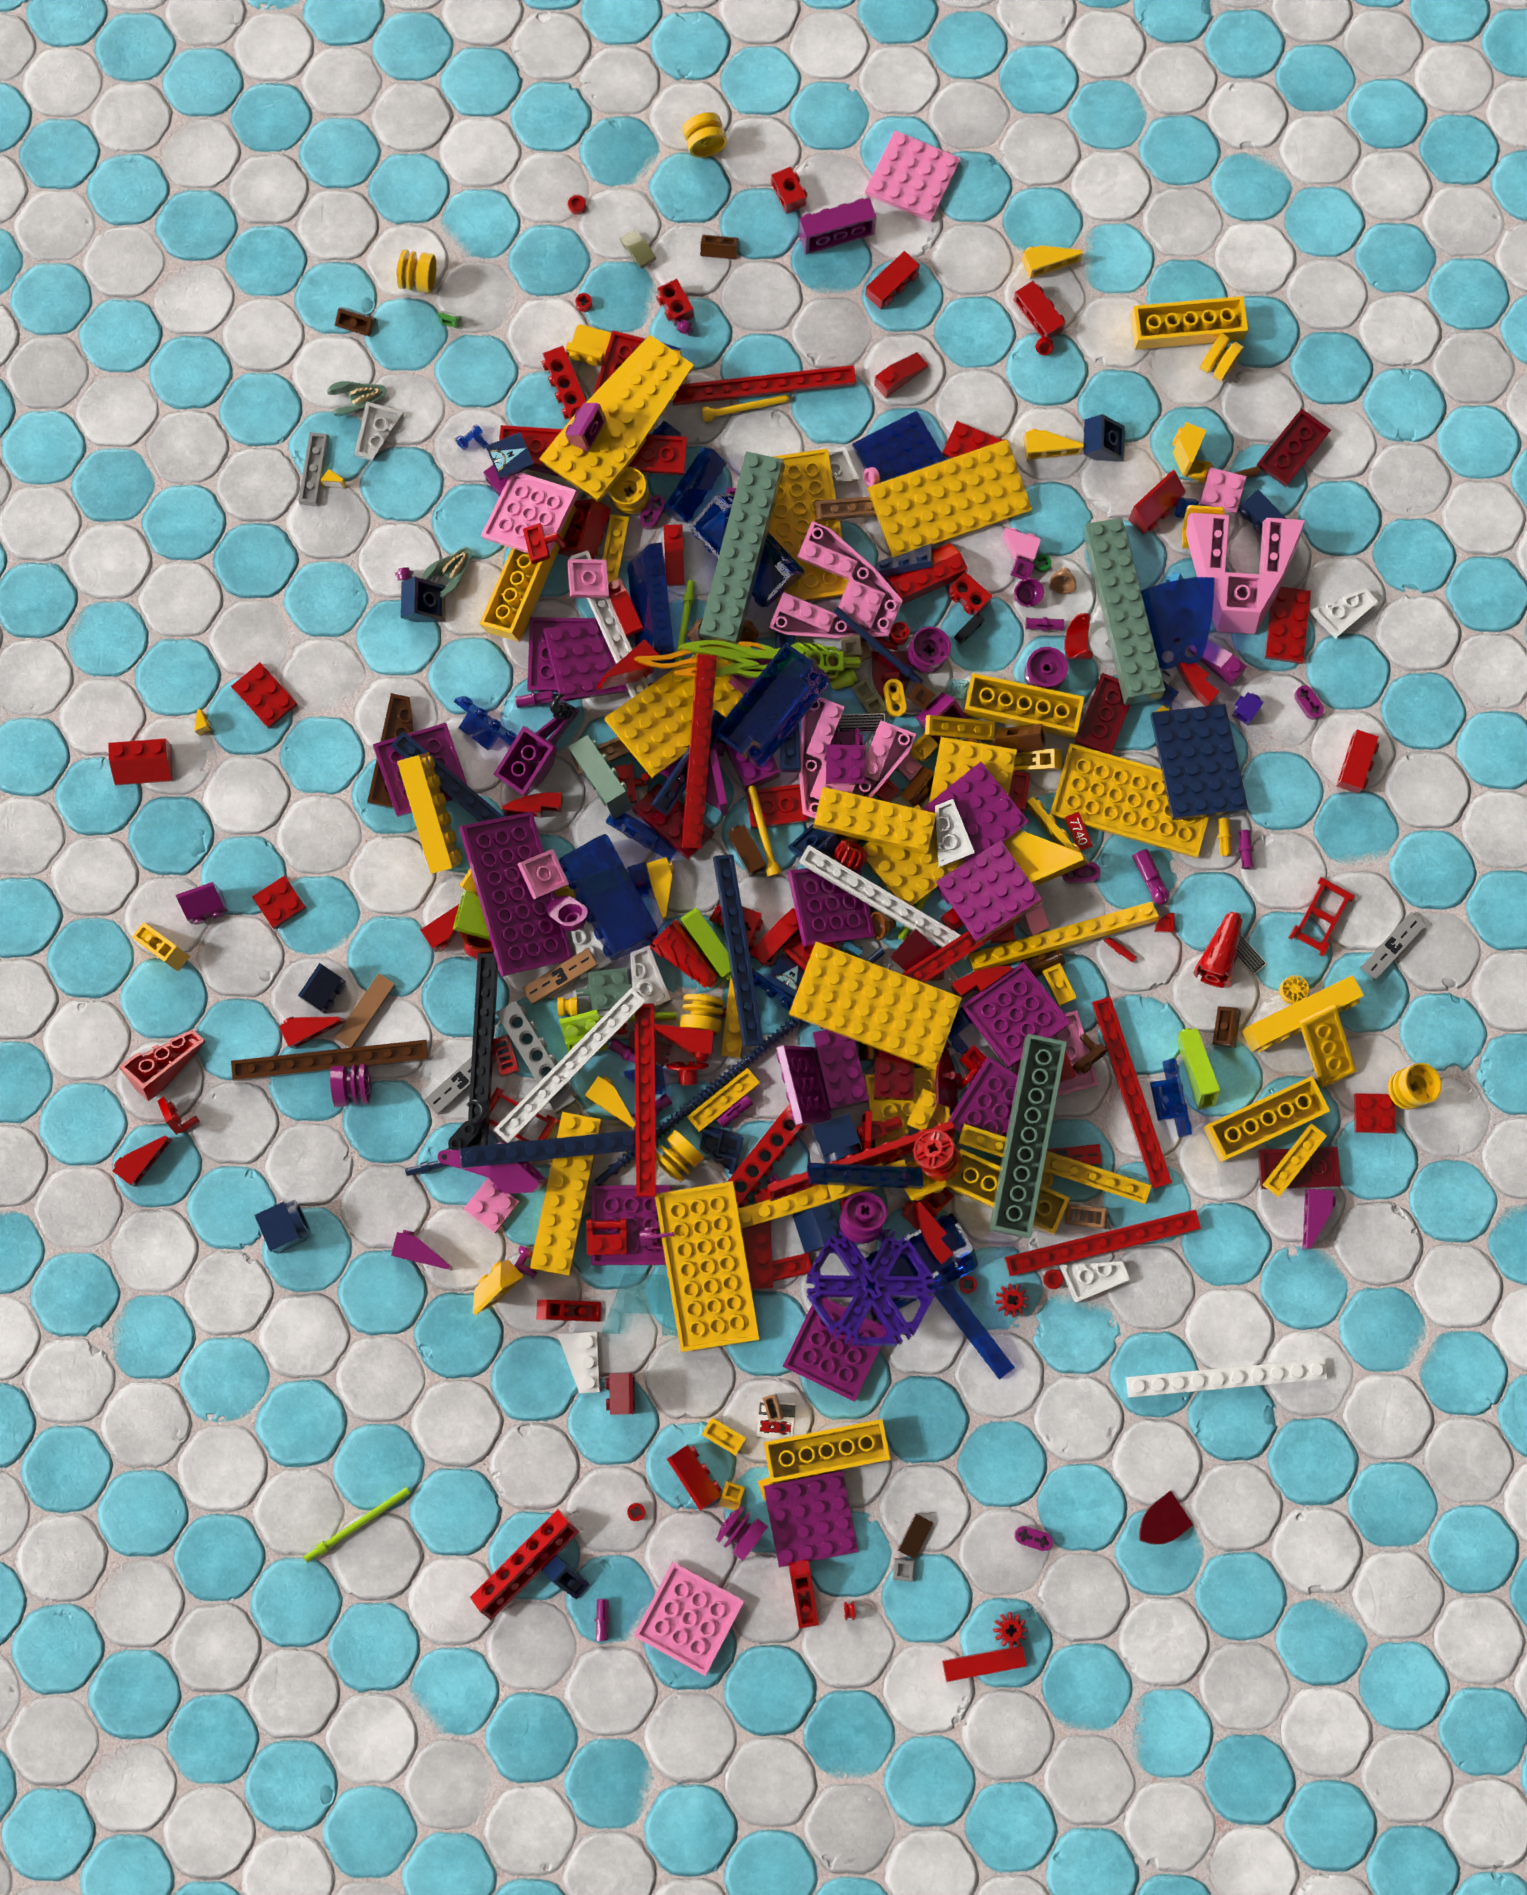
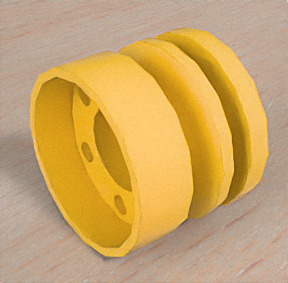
M403 249L397 264L398 288L405 289L407 286V289L412 291L416 283L418 292L430 294L433 291L436 279V255L422 252L418 259L416 251H411L410 253L409 250Z
M627 467L608 490L614 507L626 515L640 513L650 500V492L644 475L633 467Z
M707 994L684 995V1002L689 1004H684L682 1008L691 1013L681 1015L680 1027L714 1030V1035H719L721 1020L713 1016L723 1014V1010L718 1007L724 1006V1000Z
M1416 1063L1396 1071L1388 1081L1390 1098L1394 1104L1406 1110L1415 1109L1433 1102L1439 1097L1442 1089L1440 1075L1432 1066L1425 1063Z
M674 1130L666 1138L671 1147L667 1149L660 1145L659 1149L664 1154L661 1156L656 1152V1162L670 1177L682 1182L684 1178L679 1172L682 1170L686 1175L690 1174L685 1165L689 1163L696 1168L704 1157L688 1140Z

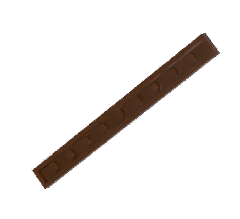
M427 1040L233 1060L231 1061L232 1080L239 1081L331 1071L332 1066L345 1065L349 1069L353 1064L359 1067L360 1064L366 1063L368 1067L429 1060Z

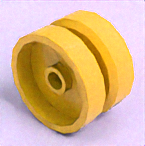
M704 112L688 119L682 127L689 153L693 157L705 158L720 152L727 144V137L722 129L720 116L716 113Z
M1223 333L1216 339L1199 368L1205 373H1210L1217 365L1213 378L1220 382L1232 371L1244 346L1235 342L1226 350L1230 343V338Z

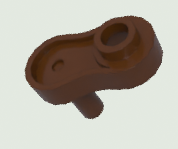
M1084 1033L1079 1039L1087 1046L1090 1052L1073 1065L1072 1068L1077 1074H1086L1092 1068L1091 1065L1101 1059L1108 1051L1103 1044L1096 1046Z

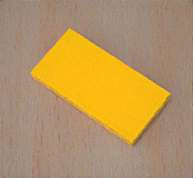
M1330 1005L1298 1021L1321 1088L1357 1072L1335 1005Z

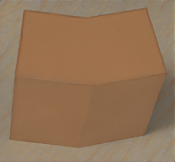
M777 1394L763 1397L769 1422L783 1419ZM769 1398H773L778 1415L777 1418L772 1416L768 1402Z

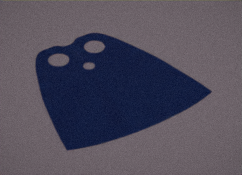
M1186 578L1142 590L1141 595L1159 667L1161 669L1174 668L1178 663L1192 664L1201 660L1206 649L1212 621L1214 578ZM1175 638H1180L1179 644L1174 643ZM1190 645L1195 646L1197 649V653L1193 657H1188L1185 654V649ZM1165 651L1173 653L1174 658L1171 662H1164L1162 660V655Z

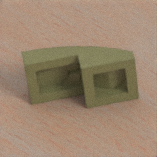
M635 229L620 238L621 244L629 251L632 259L641 269L656 260V256Z
M867 677L850 687L867 714H882L887 711L884 701L879 693H876Z

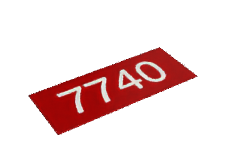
M1079 811L1066 816L1065 820L1080 850L1083 851L1093 847Z

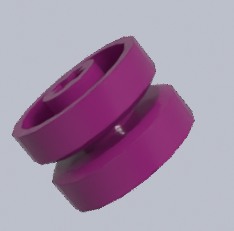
M1041 647L1033 651L1028 658L1024 670L1026 684L1057 691L1067 676L1068 661L1061 651L1053 647Z
M857 1192L851 1195L845 1201L839 1220L840 1229L844 1236L859 1244L870 1243L876 1240L881 1234L886 1220L887 1210L885 1204L878 1196L869 1192Z

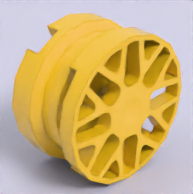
M1297 975L1286 978L1279 986V996L1288 1004H1294L1306 998L1309 992L1306 980Z

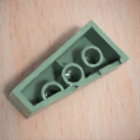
M588 735L568 746L572 757L583 774L587 775L592 788L597 790L596 792L604 806H607L613 820L633 808L627 795L629 789L624 782H619L617 771L614 767L610 769L608 758L604 753L602 755L599 753L600 747L595 740L591 741Z

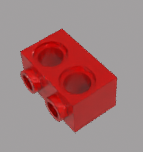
M677 279L657 288L658 295L656 299L660 306H664L666 310L664 311L668 321H672L674 326H677V322L687 321L694 317V309ZM668 294L674 295L673 297H666ZM676 309H681V310H682V312H679V313L674 312V311H675Z
M966 572L950 586L948 592L950 598L955 603L959 602L963 606L964 611L973 616L977 613L980 614L991 603L993 597ZM964 587L967 591L962 593L957 588ZM977 599L981 604L975 605L972 603V600Z

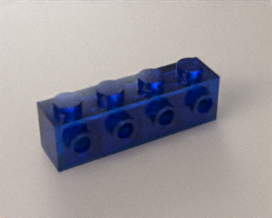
M702 448L663 508L676 521L688 523L698 506L702 504L708 491L712 489L718 476L723 472L727 462L714 449Z

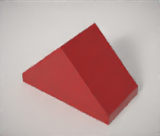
M944 1188L941 1192L928 1194L921 1203L934 1218L954 1195Z

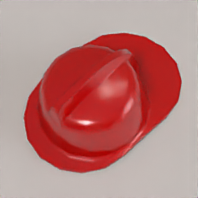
M460 932L464 940L465 953L476 961L478 954H489V952L493 951L490 940Z

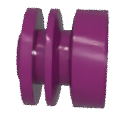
M937 627L922 628L915 634L908 647L907 658L909 664L920 673L930 674L938 671L951 652L950 639L943 630Z
M366 1063L360 1064L359 1071L357 1065L353 1064L350 1074L345 1065L331 1067L330 1088L334 1107L349 1106L351 1097H353L356 1106L360 1105L361 1100L364 1105L370 1104L372 1082Z
M740 1505L725 1520L715 1540L720 1543L724 1536L729 1538L724 1547L727 1548L734 1542L736 1546L732 1553L744 1561L768 1526L758 1518L752 1524L748 1523L751 1512H748L742 1518L740 1514L745 1508Z

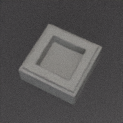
M894 1558L892 1579L913 1582L915 1561Z

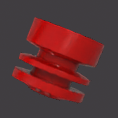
M932 1130L922 1134L915 1142L913 1149L914 1158L928 1178L933 1181L942 1182L951 1179L958 1173L962 1164L961 1153L948 1134L943 1131Z

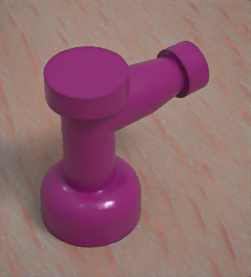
M521 1245L518 1249L520 1256L514 1266L520 1273L531 1276L530 1278L534 1279L537 1272L524 1265L526 1259L532 1257L533 1251Z

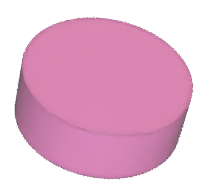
M870 467L864 470L863 479L866 485L870 487L880 482V475L876 468Z

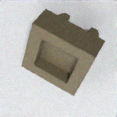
M859 634L840 637L843 657L862 655Z

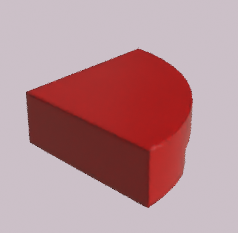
M1169 913L1160 918L1154 932L1174 933L1175 913Z

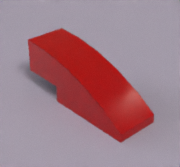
M1179 651L1174 658V662L1183 682L1204 706H1209L1220 691L1206 681L1209 675L1208 672Z
M547 792L524 796L503 805L502 811L508 815L533 812L534 817L542 818L543 810L562 812L563 795L562 793Z
M997 966L972 972L953 982L950 988L957 996L962 998L974 989L980 993L1010 972L1012 967Z
M917 1201L915 1203L916 1215L921 1233L934 1257L942 1264L953 1255L951 1250L941 1240L947 1233L922 1203Z

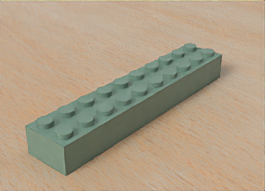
M747 451L745 453L699 631L702 639L725 641L736 645L740 642L785 468L783 459Z
M1123 518L1085 524L1083 531L1084 541L1124 705L1162 699L1165 687Z
M1027 1034L1025 1037L989 1231L1026 1239L1031 1237L1067 1042L1032 1034Z

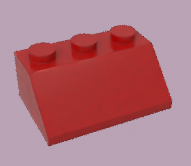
M1174 469L1133 506L1128 521L1143 535L1148 531L1152 532L1158 526L1157 522L1160 519L1165 520L1171 514L1170 510L1174 506L1178 508L1184 502L1183 497L1186 491Z
M594 499L578 500L574 503L576 511L563 539L566 546L560 548L557 554L571 557L572 555L588 551L591 558L595 559L611 509Z
M166 738L108 743L109 764L115 786L173 781L172 747Z
M687 1444L668 1457L667 1461L701 1511L721 1496L719 1492L722 1489L716 1480L711 1481L708 1476L711 1472L706 1464H700L697 1457L700 1455L695 1447H689Z

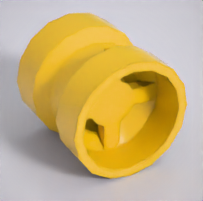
M558 997V1017H564L566 1014L571 1016L578 1015V997H571L567 1000L564 997Z

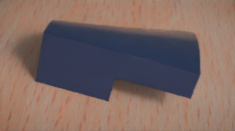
M707 1126L703 1130L699 1149L705 1154L711 1155L717 1164L721 1163L729 1170L728 1173L733 1175L736 1171L744 1135Z

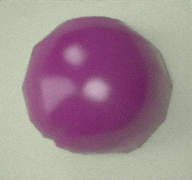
M1026 578L1020 581L1014 588L1016 602L1020 606L1027 608L1041 602L1044 595L1043 585L1034 578Z

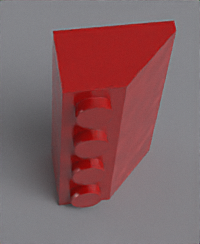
M948 543L933 550V567L890 575L884 578L903 600L901 604L903 605L956 581L964 572L967 573L968 567L961 553L951 543Z

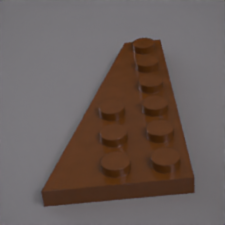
M391 693L380 742L398 737L403 731L406 734L414 732L410 697ZM376 759L367 804L394 809Z

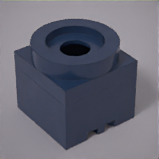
M850 1113L819 1123L811 1128L821 1159L825 1165L831 1161L844 1159L848 1155H856L862 1152L860 1140Z
M296 1200L288 1203L283 1201L254 1215L270 1252L281 1253L306 1241V1238L311 1236L306 1217Z

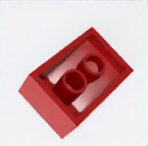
M644 639L604 674L596 688L602 690L639 681L643 676L645 678L649 677L654 672L655 667L643 665L634 659L638 656H656L659 654Z
M655 1024L654 1028L657 1035L691 1057H695L696 1061L707 1062V1059H712L714 1030Z

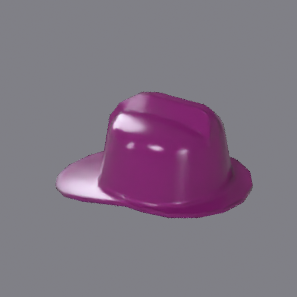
M558 896L549 902L547 906L548 915L565 930H584L588 910L584 905L570 896Z

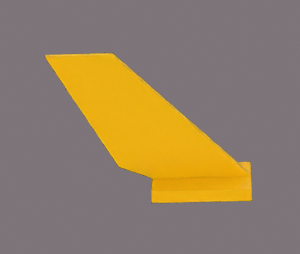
M1018 830L1003 842L1031 884L1039 886L1089 864L1087 857L1083 853L1022 830Z

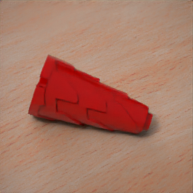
M1230 912L1225 915L1221 925L1217 928L1216 933L1195 966L1193 974L1196 978L1198 975L1202 976L1201 982L1223 988L1224 984H1226L1227 988L1230 987L1233 981L1237 948L1243 922L1239 913Z
M675 919L649 945L650 948L661 958L664 957L676 968L678 967L690 979L695 980L704 988L707 986L712 988L718 982L716 979L718 975L687 934V930Z

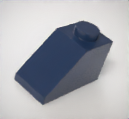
M557 1555L542 1569L555 1585L576 1600L589 1586L588 1581Z

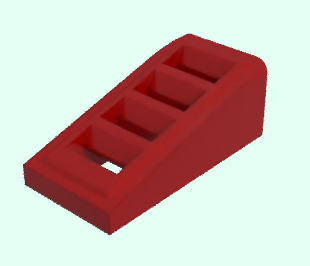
M509 1035L495 1038L493 1054L501 1078L520 1072ZM507 1042V1045L496 1048L495 1044ZM509 1049V1052L498 1055V1051ZM511 1056V1059L500 1061L501 1058ZM513 1063V1066L504 1069L502 1067L503 1065Z

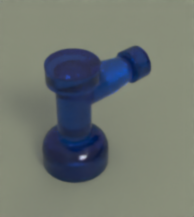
M477 424L465 436L459 435L455 438L456 443L462 450L468 448V442L473 438L483 449L489 445L481 436L483 431Z

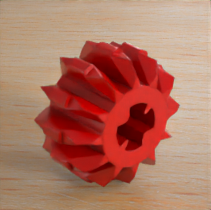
M844 840L836 847L834 858L847 868L860 870L867 860L868 853L865 848L855 844V842Z
M1009 1283L1007 1286L1008 1291L1002 1286L1000 1289L1004 1294L996 1293V1296L1000 1297L1001 1300H996L995 1304H1002L998 1308L999 1312L1004 1308L1006 1309L1004 1316L1007 1317L1011 1311V1315L1014 1318L1016 1317V1310L1020 1315L1023 1314V1310L1020 1307L1028 1308V1305L1023 1303V1301L1029 1300V1297H1022L1026 1293L1025 1289L1018 1292L1020 1285L1017 1284L1013 1290L1012 1284ZM1008 1296L1016 1297L1015 1305L1008 1304Z
M1011 1612L1007 1614L1008 1619L1003 1614H1000V1618L1003 1621H994L999 1626V1628H993V1632L999 1633L995 1639L997 1641L1002 1639V1646H1005L1008 1642L1009 1648H1013V1641L1020 1646L1021 1643L1018 1639L1026 1640V1636L1021 1633L1028 1632V1628L1021 1627L1026 1621L1023 1619L1018 1622L1019 1614H1016L1013 1619ZM1009 1625L1015 1628V1631L1011 1633L1012 1635H1009L1007 1631L1005 1632Z

